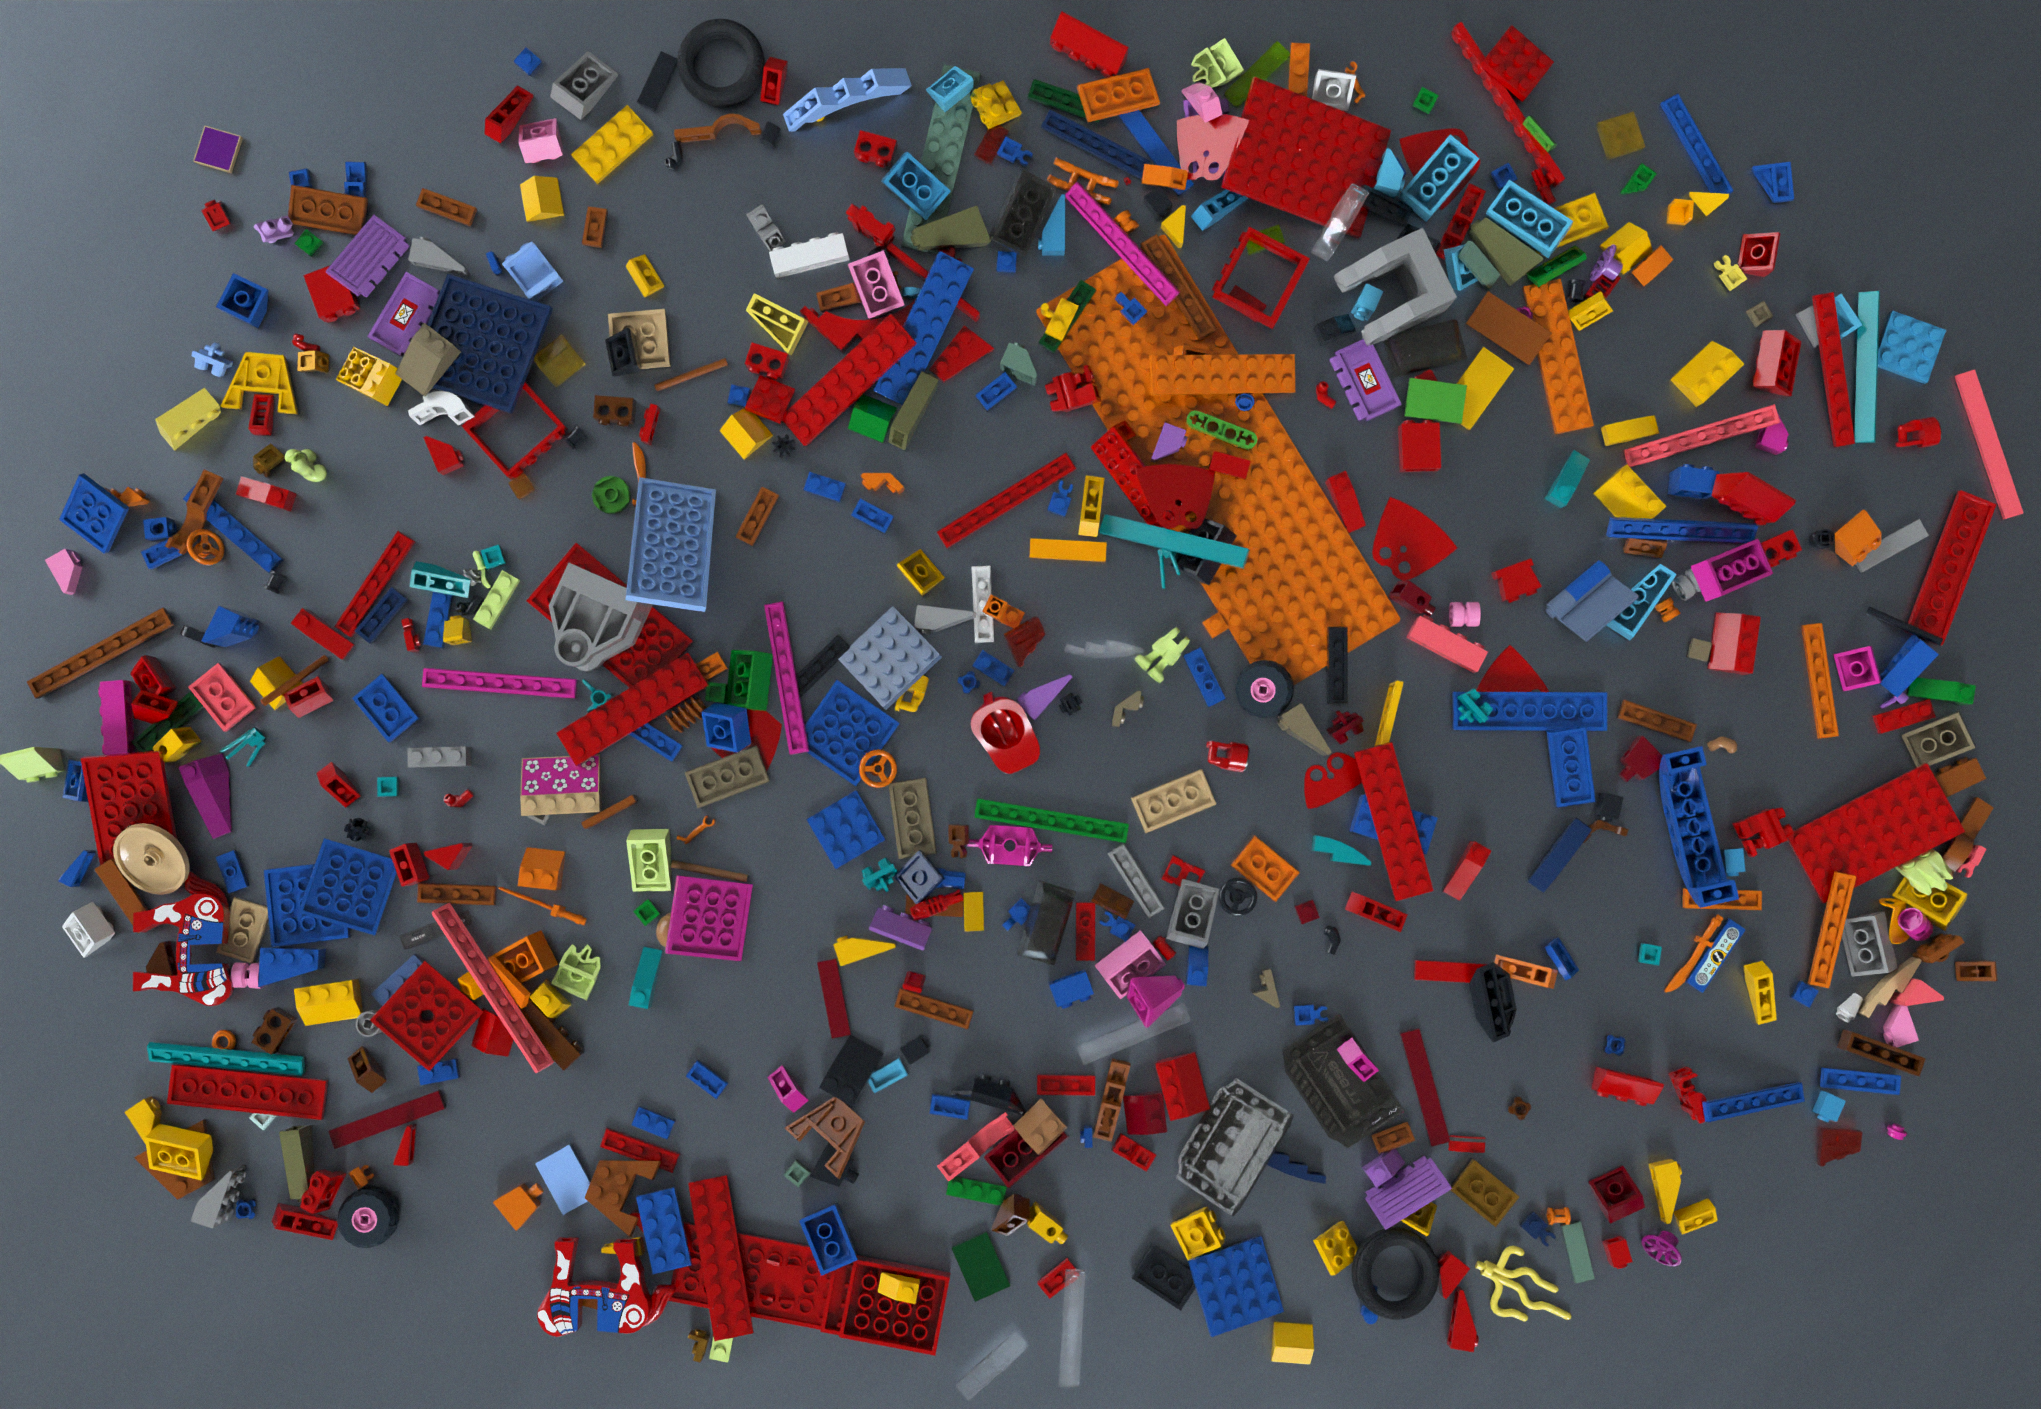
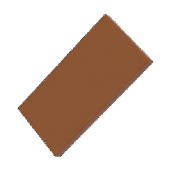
M291 185L288 217L296 225L357 235L366 222L368 198Z
M1489 291L1466 322L1468 326L1527 365L1532 363L1552 334Z

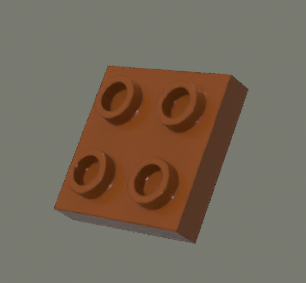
M1940 933L1932 938L1933 941L1929 944L1925 943L1917 947V951L1912 956L1926 963L1943 962L1948 958L1949 952L1965 942L1961 936Z

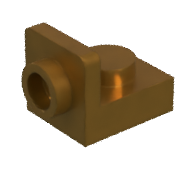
M319 351L298 352L297 371L328 373L329 354Z
M270 443L253 456V468L257 473L263 474L267 478L270 476V470L282 462L285 457Z
M695 1329V1331L691 1330L688 1338L699 1341L695 1342L692 1354H695L693 1361L701 1363L710 1335H707L704 1330Z

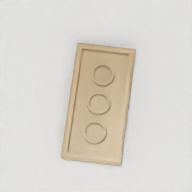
M1202 769L1131 798L1145 833L1216 805Z

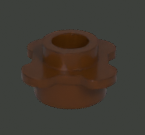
M1515 1097L1512 1106L1508 1107V1112L1515 1114L1519 1120L1525 1119V1116L1531 1110V1105L1522 1101L1521 1097Z

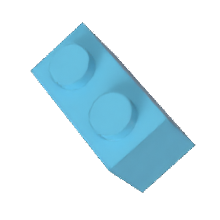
M1366 283L1352 308L1351 313L1354 314V317L1362 321H1368L1374 313L1384 291Z

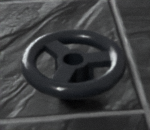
M1232 878L1221 887L1219 901L1222 908L1230 915L1243 916L1254 909L1257 903V891L1254 885L1247 879ZM1236 883L1244 884L1250 891L1243 892L1240 889H1234L1232 885ZM1226 890H1228V891L1230 892L1229 898H1230V901L1233 903L1232 908H1230V907L1226 904V901H1225V892H1226ZM1236 893L1241 894L1240 900L1235 899ZM1252 897L1247 908L1238 910L1239 904L1245 898Z

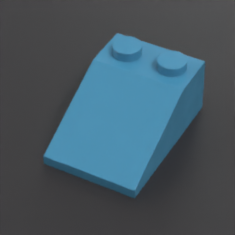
M905 152L881 180L883 184L925 220L929 218L951 192L908 152Z

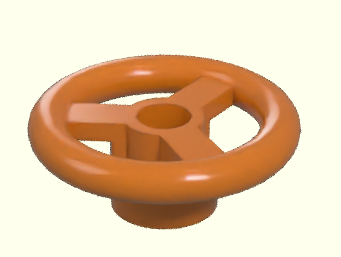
M198 529L188 536L187 550L195 561L204 565H213L221 561L225 548L221 538L216 533L207 529ZM201 535V541L193 548L194 538ZM208 536L216 541L219 551L208 542ZM209 554L215 556V558L213 559H204Z
M880 749L872 750L861 759L859 773L867 785L874 788H882L894 780L897 773V764L894 757L887 751ZM881 755L879 761H873L870 766H865L869 758ZM887 759L891 764V773L888 778L884 774V764ZM876 765L880 766L879 772L875 771ZM865 772L879 776L882 782L870 780Z

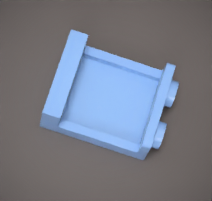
M533 241L523 244L518 252L508 255L502 263L528 299L536 302L563 282Z

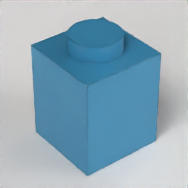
M1743 848L1720 849L1727 876H1739V872H1745Z
M1821 1090L1812 1112L1818 1114L1817 1118L1827 1123H1829V1120L1837 1122L1846 1101Z

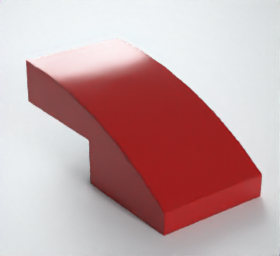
M1120 1133L1111 1149L1146 1172L1156 1157L1155 1153Z

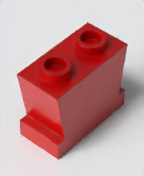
M1531 558L1491 573L1494 580L1498 579L1502 602L1508 600L1509 603L1520 599L1519 595L1525 593L1526 596L1538 593V588L1542 587L1531 568L1534 565Z

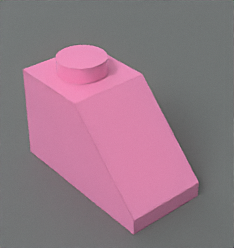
M63 549L45 559L62 592L73 595L76 592L82 571V565L79 562L81 558L77 552Z
M1894 1004L1883 1026L1885 1032L1883 1037L1886 1043L1897 1048L1919 1041L1908 1007Z

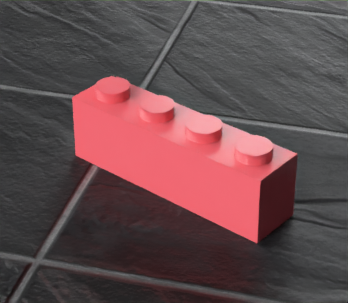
M1423 615V617L1418 616L1406 638L1472 673L1478 672L1488 651L1484 650L1485 647L1477 642L1473 644L1467 641L1468 638L1466 636L1450 632L1451 629L1449 627L1433 623L1434 620L1429 616Z

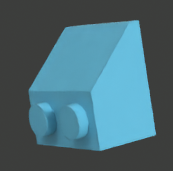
M1387 148L1382 156V165H1380L1376 178L1377 182L1373 189L1394 199L1403 190L1405 180L1402 179L1404 172L1392 150Z

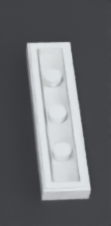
M972 566L973 610L976 613V618H974L975 643L994 642L993 618L982 612L990 594L992 595L991 566Z

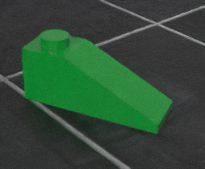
M1917 677L1908 686L1907 696L1962 706L1972 705L1976 685Z

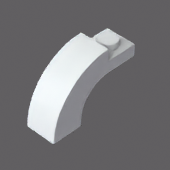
M446 391L428 393L426 396H423V403L408 410L409 416L419 425L442 414H448L457 425L475 417L472 410L459 397Z

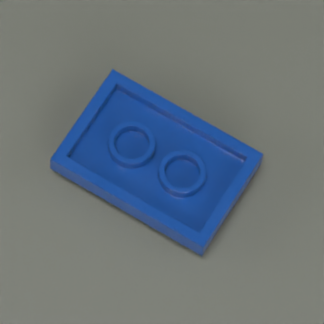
M384 674L379 675L352 698L389 743L420 719Z

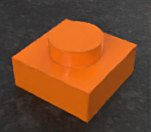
M1219 612L1202 622L1212 639L1228 629Z

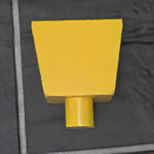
M191 727L174 728L153 746V750H162L164 763L173 762L182 758L202 741Z
M547 978L530 995V999L550 1018H558L571 1006V1003L556 987L551 985Z
M1035 1201L1030 1207L1028 1227L1049 1243H1053L1056 1240L1063 1244L1067 1240L1068 1234L1063 1231L1064 1228L1061 1222Z

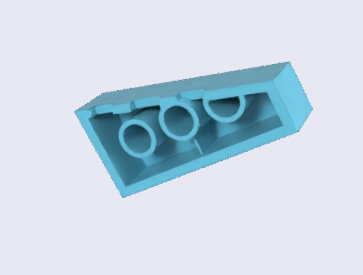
M1659 564L1631 589L1639 598L1606 626L1630 641L1677 574Z

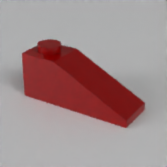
M517 85L485 118L484 134L501 144L513 131L534 95Z
M1343 471L1328 478L1325 483L1347 532L1351 533L1366 526L1347 472Z
M241 476L235 495L291 512L297 494Z
M302 608L291 622L302 633L342 660L355 645L308 609Z
M1469 841L1443 892L1460 901L1484 866L1491 850L1475 841Z
M1351 892L1345 910L1398 932L1402 931L1408 915L1354 892Z
M282 1203L277 1204L271 1221L275 1229L333 1240L338 1227L337 1220L318 1213L312 1214L300 1207Z
M1457 1286L1455 1288L1447 1345L1451 1349L1474 1352V1348L1478 1346L1479 1337L1464 1290Z

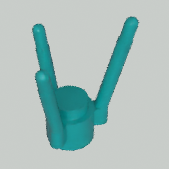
M1160 548L1157 552L1160 562L1162 588L1165 589L1163 556L1171 558L1177 575L1181 573L1175 559L1177 552Z
M582 680L584 685L592 692L590 699L593 704L586 710L588 713L596 709L597 705H603L607 699L613 696L612 692L606 694L602 690H595L588 681Z
M254 727L226 745L219 753L225 752L244 740L226 756V759H230L245 745L249 744L251 747L256 745L257 747L246 764L249 767L261 747L266 744L263 741L266 737L260 730Z

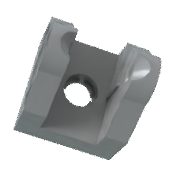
M1423 228L1380 247L1334 276L1335 282L1342 293L1364 286L1366 283H1374L1393 273H1396L1409 300L1408 302L1364 326L1365 329L1361 332L1367 346L1402 335L1442 316L1457 298Z
M568 563L549 604L556 637L554 646L556 656L565 665L576 667L579 670L587 672L597 670L606 660L635 645L653 604L625 600L627 588Z

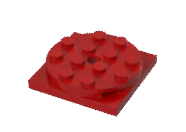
M424 961L370 1021L424 1068L430 1071L484 1011L429 963ZM424 1010L432 1011L433 1018L426 1021L422 1018L421 1015Z

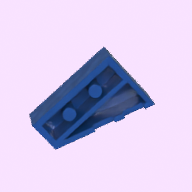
M1912 635L1892 658L1890 663L1879 672L1882 682L1880 684L1898 698L1939 654L1916 635Z
M294 947L260 948L258 987L325 968L326 949Z

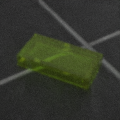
M1279 224L1259 231L1285 244ZM1250 240L1246 245L1248 255L1267 250Z

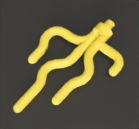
M1508 1246L1502 1252L1497 1265L1487 1260L1484 1263L1476 1262L1475 1268L1480 1270V1274L1490 1278L1495 1283L1490 1307L1496 1315L1515 1317L1522 1321L1528 1320V1315L1512 1308L1501 1309L1498 1306L1503 1285L1518 1292L1522 1303L1527 1308L1533 1310L1543 1309L1566 1320L1571 1319V1313L1550 1303L1529 1300L1524 1287L1508 1279L1529 1275L1540 1287L1554 1293L1558 1292L1559 1288L1557 1285L1543 1280L1532 1268L1520 1267L1515 1270L1504 1268L1511 1254L1523 1256L1525 1253L1524 1249L1517 1246Z

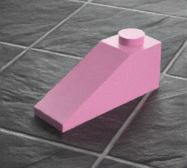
M1197 82L1182 89L1183 95L1205 123L1222 115L1219 97L1210 86Z

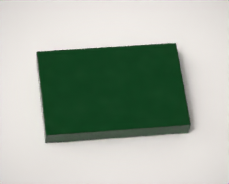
M987 1231L951 1247L975 1302L1011 1286Z

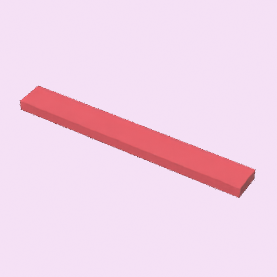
M1971 370L1956 375L1954 377L2002 519L2023 514L1976 371Z
M1774 404L1623 450L1627 465L1632 468L1780 423V419Z

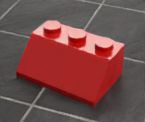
M1786 330L1763 331L1760 339V351L1756 359L1757 368L1753 376V386L1763 392L1792 396L1802 341Z
M1715 613L1712 645L1707 669L1741 675L1753 674L1761 617L1737 613Z
M1196 1052L1157 1061L1155 1065L1170 1121L1189 1117L1210 1109Z
M1596 1066L1591 1089L1597 1091V1095L1608 1098L1610 1094L1616 1096V1100L1627 1102L1628 1099L1635 1100L1634 1104L1646 1106L1647 1103H1655L1664 1084L1653 1079Z

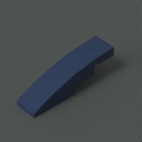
M1576 817L1552 845V849L1528 878V882L1544 893L1571 860L1592 828Z
M1249 1148L1250 1155L1274 1169L1303 1180L1326 1184V1175L1324 1173L1307 1171L1308 1165L1305 1162L1289 1161L1290 1155L1287 1152Z

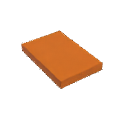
M1256 836L1250 840L1231 864L1234 869L1275 902L1300 873Z

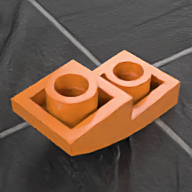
M1660 245L1631 272L1645 286L1674 259Z

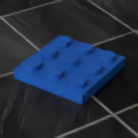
M83 473L78 476L59 520L105 554L110 551L129 507Z
M857 790L806 819L835 869L886 840Z

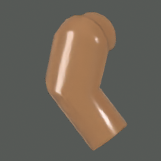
M1724 736L1707 743L1710 751L1723 747L1729 753H1735L1738 745L1735 740Z

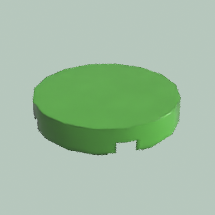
M615 476L601 478L596 482L592 491L593 503L599 510L607 514L622 512L628 506L631 498L629 486L624 480Z

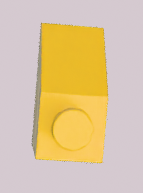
M457 615L445 621L443 642L451 645L472 642L469 620L462 618V615Z
M151 1096L135 1104L125 1111V1114L146 1144L145 1137L160 1124L162 1111L160 1110L159 1102Z
M881 1272L878 1293L897 1301L916 1304L920 1279Z

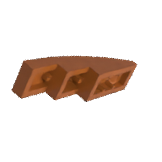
M1113 1058L1111 1060L1094 1129V1138L1112 1142L1131 1066L1129 1062Z

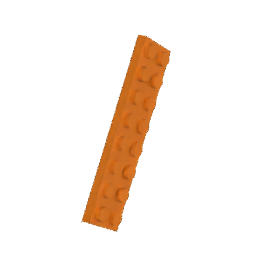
M1561 279L1548 281L1540 287H1537L1535 284L1524 286L1522 290L1526 307L1530 308V312L1533 313L1532 320L1552 333L1537 354L1554 433L1556 435L1593 427V419Z
M1295 354L1149 356L1150 395L1296 392Z

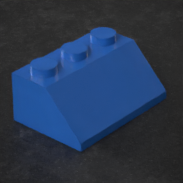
M218 606L201 641L222 647L251 639L258 632L260 621L240 611Z

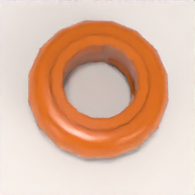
M229 1030L217 1031L212 1038L213 1048L233 1050L236 1045V1037ZM222 1036L228 1039L226 1047L220 1045L219 1041Z

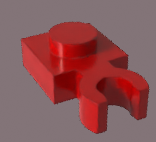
M409 618L401 619L407 651H420L421 639L414 632L413 620Z

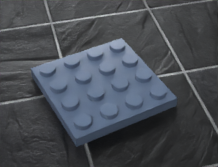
M892 606L838 660L887 710L936 664L942 656Z

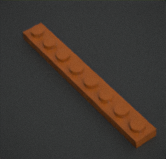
M161 608L28 680L27 684L34 697L39 699L174 626V623L166 608Z

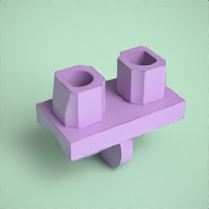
M287 215L274 220L268 219L254 225L255 230L260 233L264 243H275L278 239L291 237L294 234L291 229L293 223Z

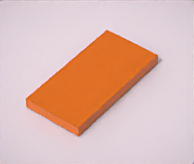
M1149 68L1077 86L1088 122L1160 104Z

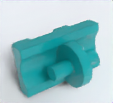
M1471 689L1457 697L1463 704L1458 708L1462 713L1459 716L1461 721L1467 718L1470 723L1475 719L1479 723H1485L1489 719L1487 716L1493 708L1487 702H1484L1480 707L1474 703L1480 697L1476 689Z
M884 858L878 862L881 870L874 873L871 866L862 870L864 878L862 881L868 890L875 887L876 891L882 888L886 892L890 891L888 885L894 882L892 877L898 871L893 863L891 864L887 858Z

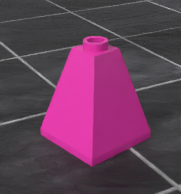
M1176 976L1134 977L1130 981L1127 999L1145 1028H1148L1181 996L1185 986L1180 978L1177 979Z

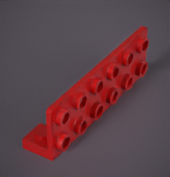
M1126 420L1108 430L1091 446V449L1148 525L1165 528L1155 518L1141 488L1135 469L1145 467V465L1128 443L1136 434ZM1180 500L1175 501L1177 506H1181ZM1165 510L1163 518L1170 522L1174 519V514L1170 510ZM1193 511L1186 512L1185 517L1190 515Z

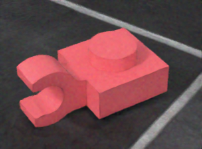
M1973 845L1969 856L1955 872L1961 873L1962 869L1965 868L1966 874L1964 877L1970 878L1974 867L1979 865L1987 849L1980 845Z

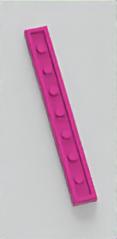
M1076 182L1065 194L1066 199L1164 305L1168 306L1180 293L1178 288L1079 182Z
M783 601L766 604L764 607L789 754L809 752L785 605Z
M423 668L422 687L576 699L578 680Z

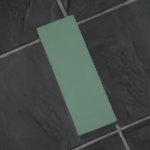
M1467 241L1458 257L1482 286L1490 290L1500 274L1475 243Z
M1581 1221L1571 1222L1569 1225L1562 1224L1561 1229L1574 1282L1581 1283L1595 1279Z

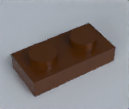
M1102 883L1099 884L1091 902L1123 919H1126L1134 903L1130 898Z

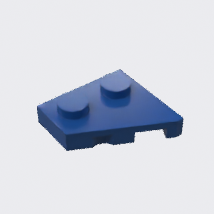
M1791 162L1752 167L1753 174L1773 203L1794 200Z

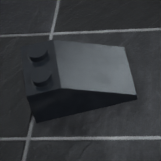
M850 1035L819 1088L850 1106H855L884 1053Z

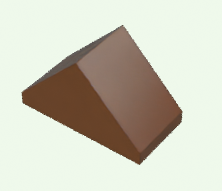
M1970 960L1955 962L1957 981H1998L1996 961Z

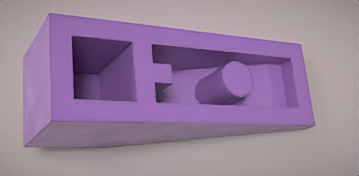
M1069 674L1032 689L1028 693L1024 691L1017 700L1025 713L1035 721L1073 677Z

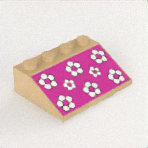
M594 755L578 766L574 764L570 756L522 758L521 816L601 812L600 755Z

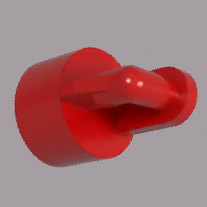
M1935 417L1911 420L1903 425H1899L1897 428L1898 442H1895V446L1916 445L1922 448L1938 445L1942 438L1940 422ZM1907 432H1912L1913 439L1907 440Z
M1215 741L1207 742L1206 747L1209 748L1207 760L1210 764L1242 773L1246 770L1250 753L1247 744L1232 741L1229 744ZM1217 750L1227 752L1226 758L1217 756Z

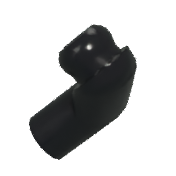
M680 142L671 143L673 154L664 160V165L669 169H675L683 160Z
M475 594L471 602H458L455 610L461 615L473 614L482 603L483 598Z
M1327 926L1324 929V934L1329 937L1330 943L1326 952L1335 955L1341 938L1336 927Z

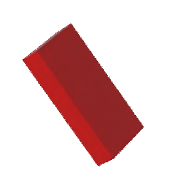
M1214 451L1209 470L1246 480L1251 461Z

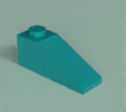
M1573 450L1544 499L1559 508L1566 506L1575 492L1590 459Z
M416 561L412 568L409 587L468 598L471 579L435 564Z
M643 947L631 990L629 1006L644 1009L651 1008L663 950Z

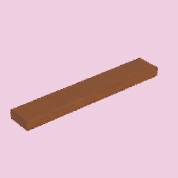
M1155 234L1140 243L1145 254L1180 291L1174 300L1198 339L1201 341L1216 332L1217 329L1158 235Z

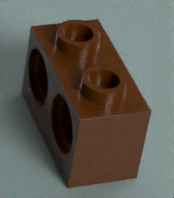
M595 395L593 418L598 421V424L610 425L611 422L623 427L635 424L636 401L634 398ZM604 407H609V413L601 415V410ZM628 408V414L624 417L620 416V411Z
M279 1007L269 1009L263 1017L264 1022L261 1027H257L254 1031V1038L251 1042L269 1054L279 1051L298 1020ZM277 1016L281 1019L280 1026H277L275 1023ZM266 1033L271 1036L270 1043L265 1040Z

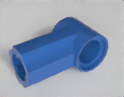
M937 868L945 879L936 888L964 889L966 873Z

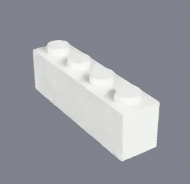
M834 232L825 238L815 237L810 239V242H795L790 247L784 248L781 246L774 248L773 251L769 252L776 279L850 260L843 233Z

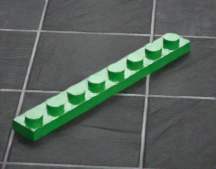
M978 798L974 818L1126 843L1129 824Z

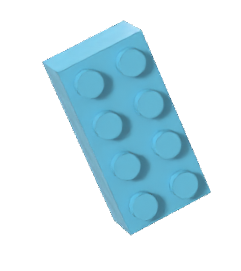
M1450 134L1404 188L1398 199L1405 205L1413 208L1412 211L1427 222L1480 158Z
M1508 180L1486 211L1485 218H1488L1548 259L1570 230L1573 223L1571 219L1511 180Z

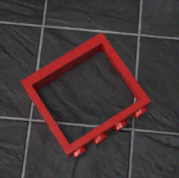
M1249 227L1247 232L1243 231L1240 235L1238 249L1233 248L1229 256L1232 259L1230 264L1225 263L1220 273L1223 275L1221 281L1216 280L1212 288L1215 291L1212 298L1273 329L1310 258ZM1249 240L1297 265L1271 317L1222 292Z
M526 382L522 389L532 397L558 427L511 469L503 463L476 433L478 428L499 411L498 409L484 405L474 414L475 417L462 425L463 429L511 480L518 478L527 465H533L537 461V457L542 452L546 453L550 450L551 444L556 440L562 439V436L566 435L568 430Z

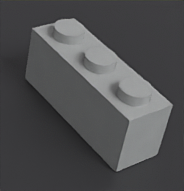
M471 747L407 748L409 768L472 766Z

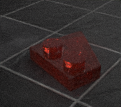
M1036 616L1003 634L1018 667L1023 666L1024 659L1029 653L1034 651L1037 643L1045 636L1042 624Z
M1821 1128L1817 1164L1825 1166L1829 1161L1834 1159L1838 1161L1849 1154L1852 1155L1860 1152L1862 1132L1850 1129Z

